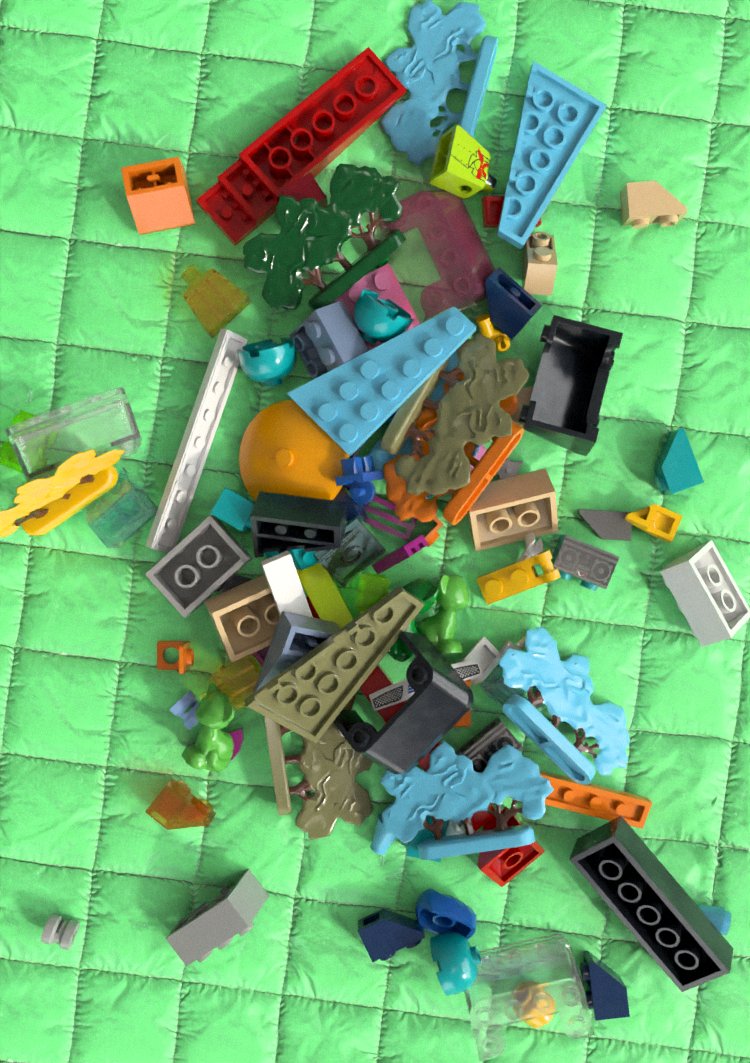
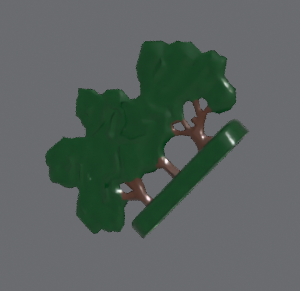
M339 164L330 181L331 198L328 206L321 207L314 198H303L300 201H296L294 197L280 195L275 211V217L281 226L280 233H260L247 241L243 246V254L245 255L244 267L259 274H267L262 296L273 310H278L281 307L286 310H296L301 303L302 291L307 285L317 286L320 289L308 301V305L313 312L316 309L328 306L406 241V237L399 229L390 231L380 240L374 238L375 229L379 222L391 223L397 221L402 215V205L396 196L400 182L394 180L392 176L382 177L376 168L367 166L358 168L353 164ZM376 210L380 213V217L377 220L374 218V211ZM364 212H368L370 216V224L366 226L368 232H365L361 226V215ZM358 227L360 234L353 233L351 229ZM350 238H362L367 245V251L351 264L341 253V247ZM339 262L344 270L326 285L322 280L320 268L323 265ZM306 271L312 278L304 279L302 272Z

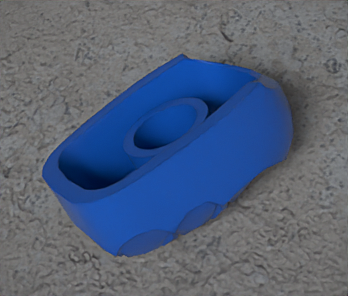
M431 888L422 892L418 897L415 913L419 927L434 934L445 932L460 933L467 939L475 933L477 914L474 913L471 907L451 895H442Z

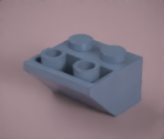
M343 301L316 309L289 335L290 338L294 339L295 348L300 354L308 374L313 379L369 351Z

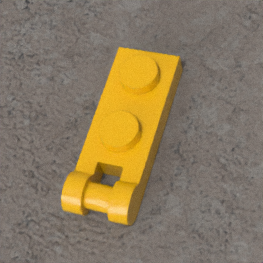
M550 550L543 551L478 577L476 580L487 605L560 578L561 575L558 568L554 569L551 562L553 557ZM540 564L543 573L538 575L534 565Z

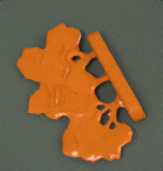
M457 374L455 378L463 380L465 375ZM445 382L443 384L444 395L449 393L450 387ZM515 395L499 402L500 408L505 410L510 416L519 410L518 399ZM425 406L415 427L420 431L432 428L438 418L437 412ZM512 422V435L502 438L492 437V444L480 460L473 457L475 444L471 441L466 443L463 447L470 464L474 467L470 472L469 484L456 490L449 489L444 494L436 495L431 501L426 499V495H431L426 491L417 496L407 494L406 481L396 475L394 465L405 454L398 455L383 465L384 479L387 482L385 489L387 499L396 505L395 514L399 517V520L404 521L413 517L422 523L430 522L437 514V498L445 494H452L453 497L443 511V517L452 525L459 523L523 436L524 428ZM427 433L426 436L430 439L433 436H435V434ZM421 438L419 439V441L423 442L421 451L427 456L430 453V447L428 442ZM414 454V460L419 461V454Z

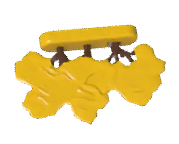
M95 449L79 452L59 465L53 476L35 479L17 488L18 495L14 499V503L19 504L10 509L0 511V537L10 536L19 528L20 524L27 534L42 536L110 491L118 481V473L113 465L118 462L120 456L125 451L113 449L95 457Z

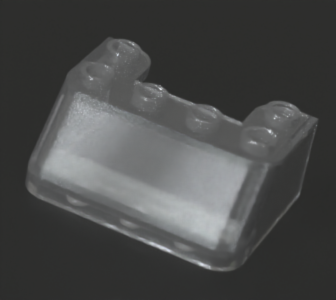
M123 387L105 391L19 422L5 430L27 482L53 476L57 471V467L72 455L90 449H95V457L113 449L124 450L125 452L121 455V458L128 457L138 452L136 448L141 446L142 440Z
M551 934L479 951L482 963L477 965L478 975L474 984L464 993L480 1061L496 1058L504 1052L506 1042L502 1026L559 1013L563 1030L571 1038L580 1039L595 1035L571 946L564 936Z

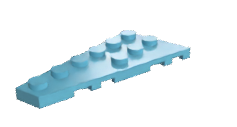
M534 61L528 78L496 234L520 250L523 248L607 106L605 103Z
M454 306L287 394L351 456L476 331V326Z

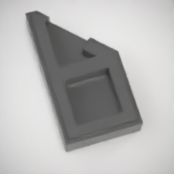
M578 509L577 514L585 520L600 539L631 541L632 524L624 519L631 512Z

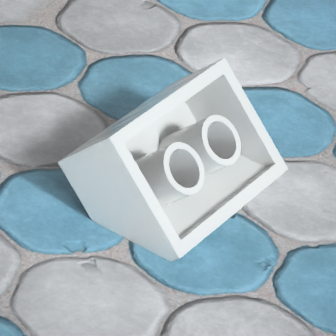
M712 540L673 560L660 571L665 585L670 589L677 601L678 609L684 614L691 627L692 634L698 639L702 647L732 638L750 618V608Z

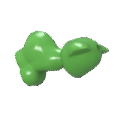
M442 575L436 584L439 591L436 602L441 609L436 615L423 619L416 629L419 634L426 635L440 653H463L461 643L454 639V633L457 623L456 611L462 610L469 603L468 588L462 576Z
M213 682L210 683L206 695L196 709L197 720L203 724L198 733L196 743L186 747L181 756L193 768L219 772L228 767L233 754V738L229 733L221 730V728L228 726L229 722L233 720L235 708L230 697Z

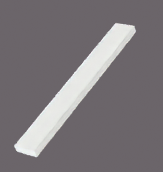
M220 329L145 546L151 549L169 553L177 545L240 364L237 350H243V346L247 344L248 339L227 329Z

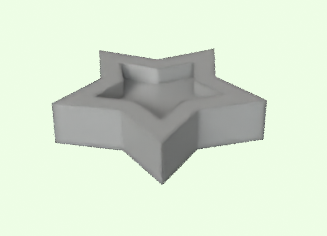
M507 458L496 473L499 476V480L519 475L518 470L523 461H511Z

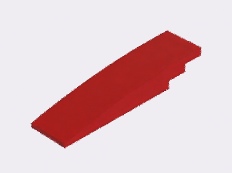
M369 47L366 48L240 152L239 160L217 177L218 182L197 199V204L233 245L236 246L275 213L281 191L309 172L315 178L400 99L407 89Z

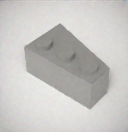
M249 869L241 875L242 877L231 889L228 885L220 890L222 895L209 903H203L176 924L165 938L186 966L196 960L202 962L212 953L214 948H224L232 941L233 936L236 934L243 936L254 926L252 921L269 895Z

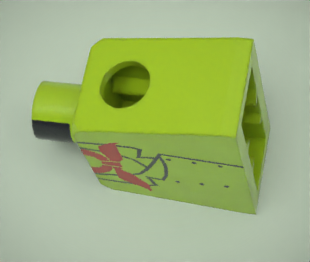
M457 124L439 137L429 180L430 184L458 197L467 199L480 190L486 194L490 193L496 186L497 179L487 173L490 162L489 152L461 126Z

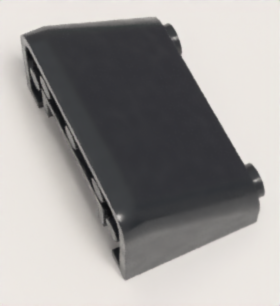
M556 315L553 316L550 325L544 324L540 342L545 344L528 405L523 404L518 422L523 423L524 430L573 453L587 456L597 440L599 428H597L599 424L598 417L609 373L614 364V351L616 348L619 349L623 333Z

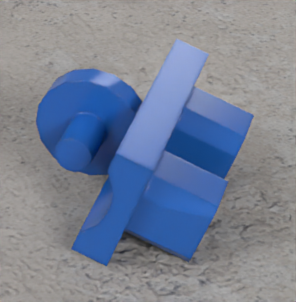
M373 456L342 459L343 476L335 477L336 486L351 484L350 496L354 502L358 504L370 502L375 495V487L371 481L384 479L383 470L375 471Z

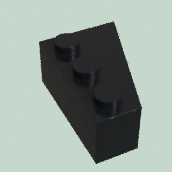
M259 491L250 515L255 558L263 557L264 553L278 551L280 554L287 550L303 548L305 552L340 549L347 526V502Z

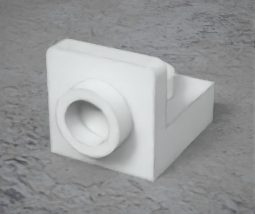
M483 637L456 663L478 659L483 675L470 679L471 684L476 685L487 678L499 664V660L503 655Z

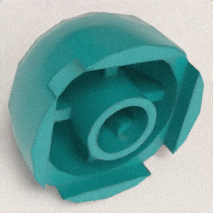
M363 289L354 307V321L356 326L362 331L361 337L371 344H376L377 341L385 343L408 330L413 319L406 310L390 299L386 301L378 298L380 294L375 291Z
M288 337L281 338L280 344L273 342L272 339L245 345L243 350H237L239 362L246 375L256 382H265V386L281 384L282 378L291 373L297 360L294 339Z
M445 932L431 937V955L433 962L437 961L440 972H436L444 993L449 996L468 990L474 984L478 975L477 965L482 963L478 947H472L468 939L460 933Z

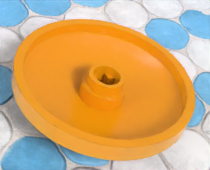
M286 400L268 406L257 414L248 425L240 445L239 468L243 483L255 501L259 491L333 500L342 488V486H336L335 477L343 476L341 460L348 459L349 455L293 400Z

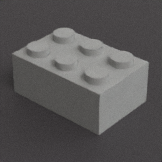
M210 515L145 575L185 618L199 608L205 600L209 599L251 561L253 557L216 516Z

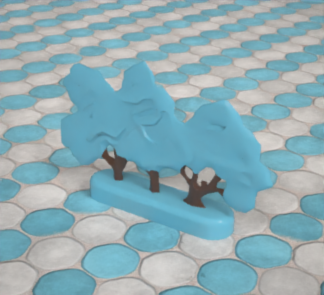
M545 628L528 629L525 640L527 651L522 652L508 648L499 660V665L503 668L504 684L510 688H522L527 692L528 696L527 700L522 696L511 695L502 708L505 715L569 778L579 784H589L595 775L594 766L581 752L593 755L594 765L601 775H610L615 767L626 768L628 756L625 750L630 741L629 733L626 729L625 711L622 707L610 702L593 705L590 700L594 687L592 679L588 676L590 671L589 658L572 654L566 661H561L557 650V642ZM533 686L537 687L535 695L531 692ZM544 703L553 721L550 723L535 706ZM565 721L573 727L576 734V742L574 744L556 729L560 722ZM579 729H581L583 732V735L581 737H579L578 735ZM590 736L595 737L597 743L589 746L587 742L584 745L582 743L586 737ZM599 748L600 754H595L593 752L594 749Z
M443 741L431 752L430 767L427 771H423L415 766L406 774H393L385 769L386 773L381 778V784L390 795L396 797V800L382 812L384 831L387 834L393 833L396 839L401 840L403 843L411 841L418 831L426 828L432 832L434 838L423 840L418 844V853L421 860L525 846L535 842L533 828L530 825L509 827L507 825L508 820L517 812L521 813L525 818L532 820L542 818L546 812L545 798L554 789L550 785V780L540 776L539 766L531 759L523 757L521 752L511 745H505L492 754L483 772H476L473 770V762L463 754L456 755L453 747ZM508 796L512 797L513 801L510 810L508 808L504 809V814H502L501 804L503 800ZM521 801L523 804L522 808L516 809L517 802ZM490 804L497 806L496 812L491 810ZM478 811L491 813L496 817V829L474 832L471 822L472 815ZM427 815L431 816L433 824L427 823L425 818ZM451 820L464 824L466 833L442 837L441 832L444 821Z

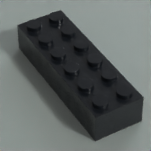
M622 816L577 839L569 860L681 992L730 973L734 948Z

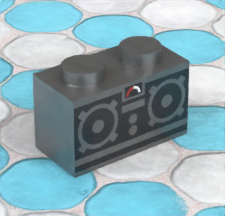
M497 717L459 748L455 754H463L473 762L474 771L483 772L492 754L503 746L511 745L518 751L524 748L501 719Z

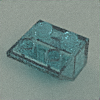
M124 467L117 472L118 481L116 485L82 509L88 526L107 548H119L151 520L158 510L155 503Z

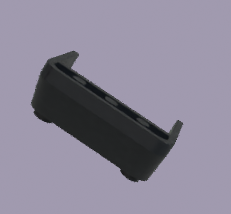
M402 631L399 637L416 656L406 672L408 684L415 693L378 732L372 724L364 722L356 710H342L333 721L355 751L393 774H406L410 772L470 710L474 701L473 692L426 635Z

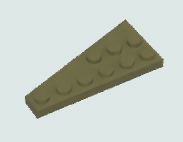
M398 586L244 700L246 706L317 743L398 640L399 634L405 631L420 612L424 603Z

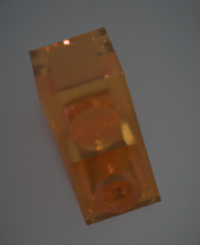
M173 778L145 811L167 830L208 826L216 815L213 811V806L203 798L198 799L190 793L191 789L186 783L181 780L176 781Z

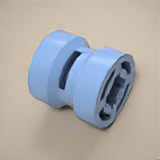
M190 690L169 711L174 716H179L183 720V725L188 731L199 722L196 717V709L199 703L196 701V695ZM191 705L192 708L186 713L185 710Z

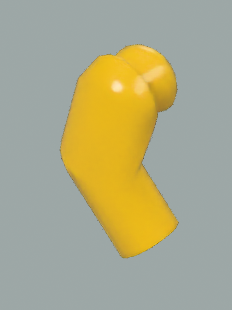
M483 314L476 318L480 334L495 341L497 351L505 352L510 348V338L493 327L489 314Z

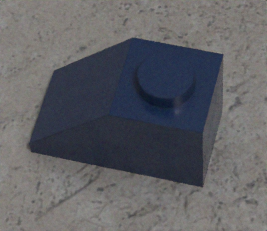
M500 267L485 281L490 321L497 326L500 332L513 339L542 305Z

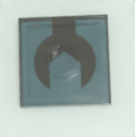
M357 517L346 527L340 549L317 551L313 556L342 587H345L381 556L386 549Z

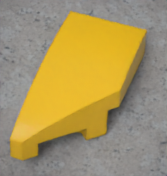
M653 504L627 514L624 519L644 532L664 542L671 543L683 516Z

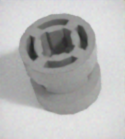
M52 913L44 927L41 942L46 944L56 943L59 944L60 948L69 951L77 936L80 922L73 919L66 921L60 915Z

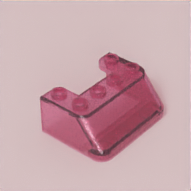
M445 190L421 191L399 201L402 205V215L397 221L378 223L380 230L386 228L389 232L399 229L402 233H405L417 227L441 277V280L428 285L421 293L420 303L425 313L423 323L454 306L459 311H462L487 299L485 281L495 269L461 197Z

